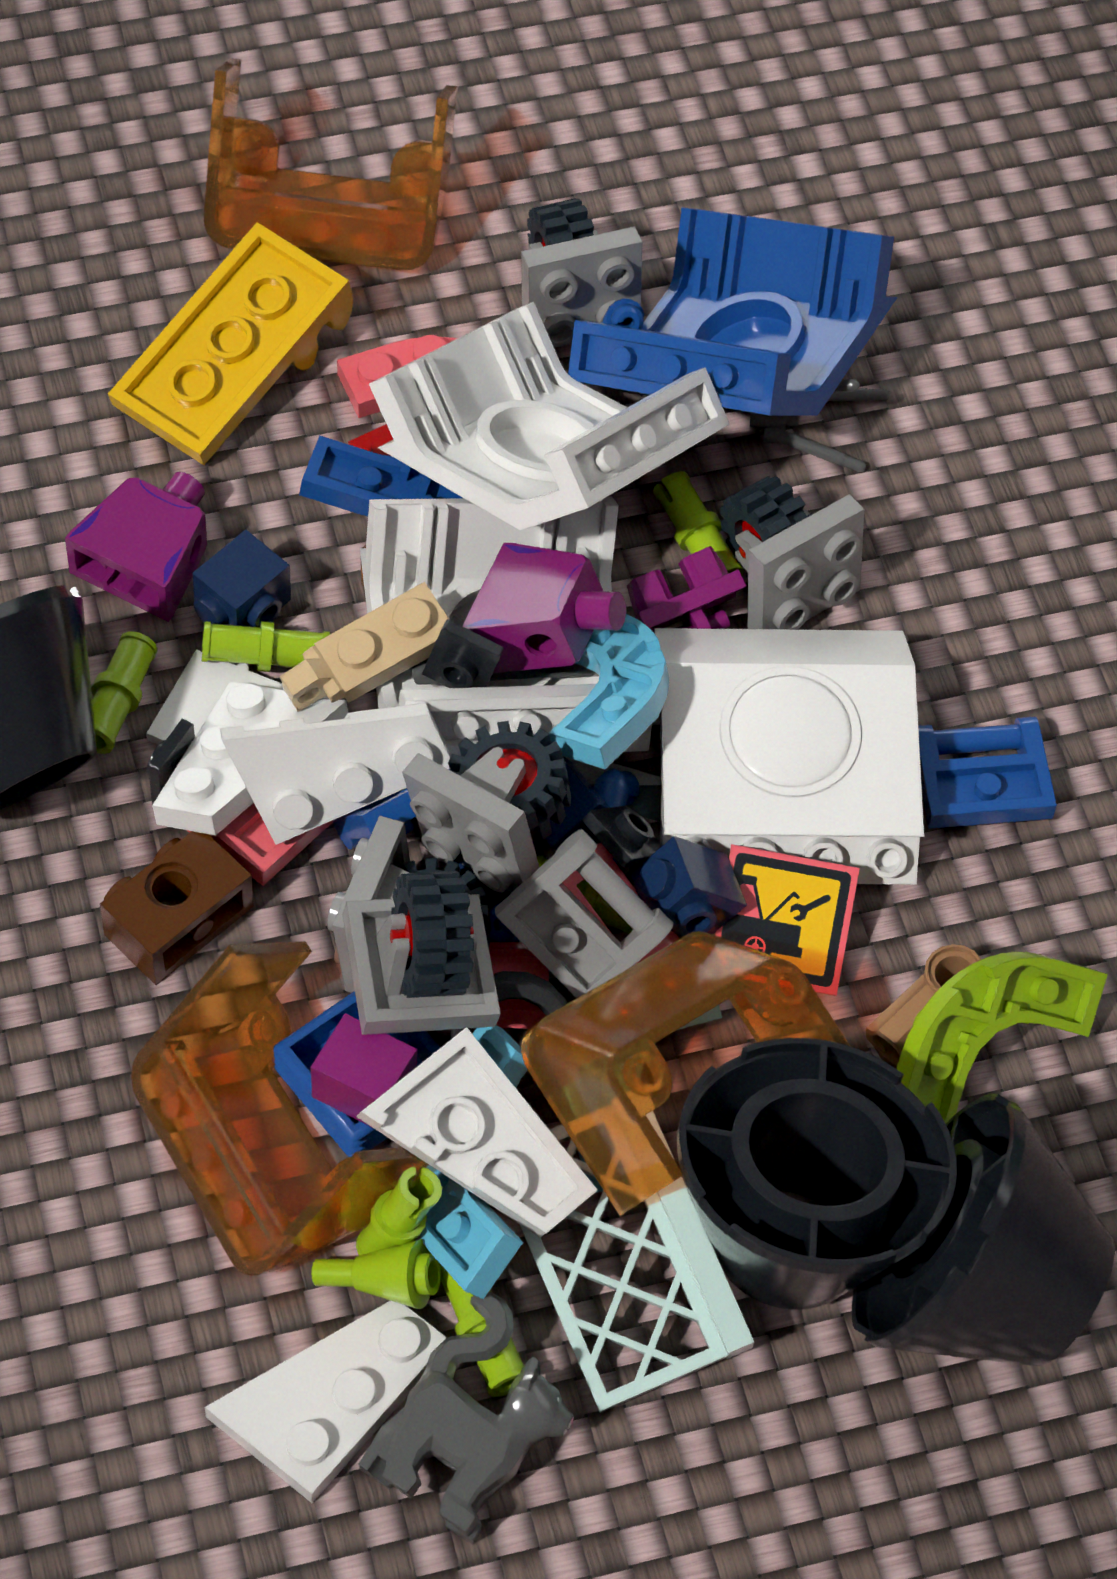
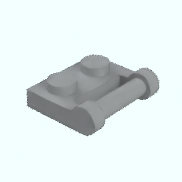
M581 829L569 836L548 861L496 906L495 914L587 1008L606 988L619 980L656 947L671 931L673 922L659 908L651 910L595 852L597 844ZM575 870L633 928L631 933L621 942L562 883Z

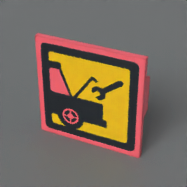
M731 844L729 861L747 906L715 932L709 962L710 973L837 996L860 868Z

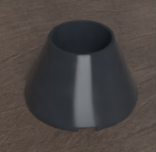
M64 585L38 590L0 604V810L16 804L62 780L88 763L97 754L83 599L76 587L70 589L71 596L67 593Z
M782 1038L762 1041L743 1047L741 1056L724 1063L717 1069L711 1066L694 1084L686 1098L677 1131L679 1165L701 1223L723 1272L743 1293L761 1303L782 1309L803 1310L823 1306L913 1253L935 1233L942 1223L956 1186L957 1163L953 1141L941 1114L931 1102L925 1106L916 1095L901 1083L904 1074L871 1054L844 1044L811 1038ZM782 1192H789L807 1197L818 1202L823 1206L798 1201L794 1198L787 1196Z
M989 1094L969 1103L945 1123L955 1149L957 1177L953 1197L942 1223L935 1233L913 1253L854 1288L851 1309L853 1327L866 1336L865 1341L875 1347L1042 1366L1056 1359L1075 1341L1091 1319L1102 1299L1111 1276L1115 1258V1244L1111 1234L1022 1109L1016 1103L1007 1100L999 1094Z

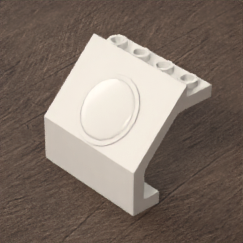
M534 302L516 308L369 383L393 437V440L378 447L380 450L519 531L591 507L730 424L706 367L684 375L630 407H626L573 379L562 367Z
M608 496L584 510L519 531L464 498L369 500L366 548H360L367 613L425 582L450 620L453 616H457L465 621L503 542L584 555L591 561L603 591L612 592L611 572L619 506L612 496ZM410 668L376 687L378 709L426 703L450 754L461 756L458 744L465 737L476 744L478 738L475 730L486 726L490 735L499 733L497 722L509 721L511 732H517L519 722L531 724L533 735L540 728L549 733L590 694L599 681V675L595 672L593 675L499 680L490 681L487 687L448 688L442 684H415ZM652 724L624 752L649 751Z
M655 628L654 634L659 639L660 648L666 660L669 674V691L660 712L662 780L660 844L662 846L673 836L725 853L729 859L731 844L857 867L860 868L857 884L917 885L920 837H924L916 673L915 663L903 631Z

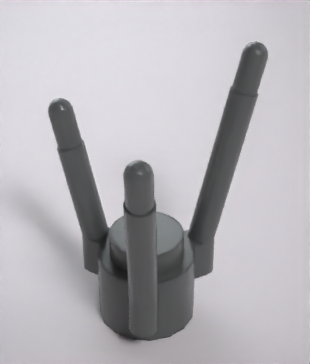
M856 379L841 380L827 402L885 401L889 399L890 393L886 389L859 388L860 384ZM750 412V427L764 429L763 442L784 444L857 472H863L866 469L865 462L786 431L787 425L798 426L800 416H769Z

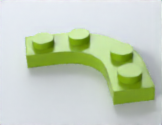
M1031 952L1000 953L969 965L950 978L915 1017L896 1068L904 1074L901 1083L916 1095L925 1106L932 1102L946 1123L957 1112L968 1073L979 1050L997 1032L1017 1023H1034L1089 1037L1108 974Z

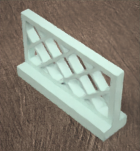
M641 1086L618 1096L617 1101L550 1129L559 1143L571 1139L567 1153L584 1173L606 1181L593 1217L577 1211H572L565 1217L588 1226L575 1263L547 1253L541 1237L520 1225L599 1413L722 1359H729L752 1349L754 1344L752 1335L701 1223L643 1087ZM610 1122L620 1144V1150L611 1172L573 1158L583 1133ZM625 1158L636 1182L618 1176ZM614 1185L643 1197L648 1212L638 1236L601 1221ZM652 1222H654L664 1246L646 1239ZM597 1230L634 1245L620 1281L582 1267ZM642 1248L666 1257L671 1261L676 1275L666 1300L628 1285ZM552 1265L571 1272L564 1290ZM578 1276L616 1290L602 1327L573 1315L568 1301ZM680 1284L691 1310L673 1303ZM624 1294L662 1308L648 1346L610 1331ZM669 1312L697 1322L708 1349L683 1360L656 1350L655 1348ZM580 1329L598 1336L591 1355ZM606 1340L644 1354L635 1380L610 1392H606L596 1369L597 1361ZM652 1358L669 1364V1366L645 1376Z

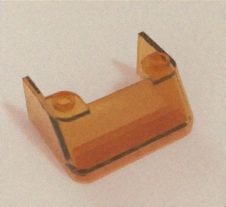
M230 58L215 70L204 204V226L206 232L215 243L225 248L234 249L258 222L317 260L396 270H413L422 266L429 259L436 245L449 175L458 86L446 85L437 97L433 141L415 140L402 146L393 158L390 182L278 168L280 147L273 129L262 121L237 117L241 59Z
M692 932L547 1015L525 1033L522 1040L521 1053L526 1068L620 1216L683 1176L680 1168L646 1116L666 1102L672 1089L670 1069L654 1043L729 999L757 1043L782 1038H811L850 1046L812 985L796 965L787 960L708 932Z
M306 941L229 944L139 1051L132 1066V1088L138 1102L232 1264L238 1271L249 1276L278 1272L364 1228L370 1223L371 1209L380 1195L393 1190L405 1170L410 1167H416V1176L412 1180L414 1181L421 1168H426L429 1165L403 1147L355 1152L352 1157L340 1161L332 1170L272 1070L275 1066L273 1048L291 1034L289 1017L276 993L312 952Z

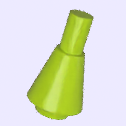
M419 1239L400 1246L396 1245L356 1256L355 1259H315L312 1265L311 1276L315 1286L354 1287L357 1291L422 1309L428 1303L430 1295H435L439 1289L441 1265L424 1245L423 1239Z

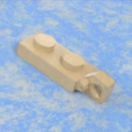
M423 582L314 643L315 646L310 647L302 654L304 661L280 676L284 691L297 711L306 708L325 696H328L331 702L346 698L348 703L429 658L445 621L449 618L426 583Z

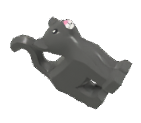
M488 1292L484 1299L473 1295L470 1301L474 1309L486 1320L485 1329L479 1334H462L447 1337L431 1352L423 1375L408 1393L405 1407L380 1427L358 1464L362 1472L388 1489L394 1485L402 1494L412 1499L421 1486L418 1471L422 1464L433 1456L439 1462L454 1470L455 1474L443 1496L438 1514L446 1520L445 1526L471 1544L478 1539L482 1529L477 1512L490 1497L516 1476L530 1447L549 1437L564 1436L569 1431L574 1419L573 1414L563 1402L559 1390L540 1375L541 1362L535 1357L530 1358L526 1362L517 1378L512 1382L502 1413L499 1415H495L481 1406L455 1383L453 1378L456 1366L459 1363L490 1359L507 1347L514 1331L513 1313L506 1302L492 1292Z

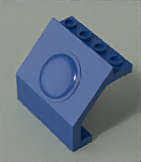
M682 207L673 277L666 293L645 319L641 329L594 321L575 320L568 374L573 379L582 383L651 395L684 375L706 367L724 408L769 416H818L898 298L886 296L894 236Z

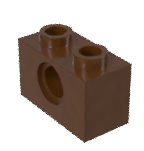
M191 831L182 839L174 838L168 841L157 852L151 864L133 878L128 876L120 879L109 889L104 900L100 903L104 935L141 972L157 985L254 907L252 875L209 834ZM169 897L186 899L183 903L173 906L160 903Z

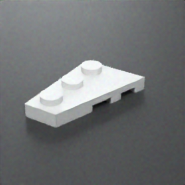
M230 681L153 803L152 807L156 825L216 836L254 803L222 742L220 728L243 726L244 731L280 727L279 721L304 718V722L307 724L344 719L348 713L346 700L331 702L328 697H323L306 708L297 711L284 690Z
M426 703L348 712L344 719L305 724L304 718L279 721L280 727L244 731L243 726L220 728L222 742L275 845L407 788L402 771L418 753L450 769L448 762L451 754Z
M467 1027L356 1116L538 1237L549 1232L597 1191L596 1187Z
M388 1301L205 1407V1415L213 1424L308 1501L313 1503L408 1396L409 1391L418 1383L423 1375L431 1352L447 1337L406 1305Z

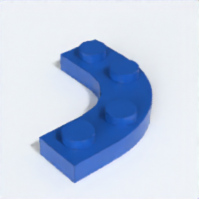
M320 435L302 478L299 492L300 496L364 516H368L369 500L463 498L392 456L370 452Z

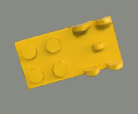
M256 222L110 390L108 396L112 405L204 466L290 364L300 370H307L314 364L319 348L317 336L324 325L333 330H343L353 307L350 282L342 275Z

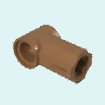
M951 944L942 946L932 952L926 961L924 974L866 1028L867 1040L874 1046L879 1057L886 1063L897 1068L902 1049L913 1026L915 1017L950 978L969 965L981 960L974 950L963 945Z

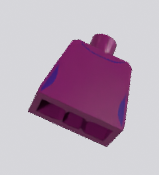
M176 472L163 489L137 477L126 479L65 537L69 572L169 622L174 616L193 577L192 573L197 569L206 550L205 513L197 507V504L205 495L203 486L196 478L185 472Z
M503 542L465 619L463 627L504 647V651L493 673L572 666L580 661L594 630L618 631L622 628L626 617V603L620 592L603 591L591 561L584 555Z

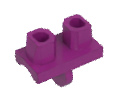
M712 546L690 554L678 563L690 588L685 593L673 597L660 569L631 580L627 585L631 605L636 614L634 618L644 623L654 633L655 628H667L680 621L684 625L682 628L726 629L730 627V622L724 610L707 617L703 611L737 596L736 592L746 587L739 569L728 574L725 565Z

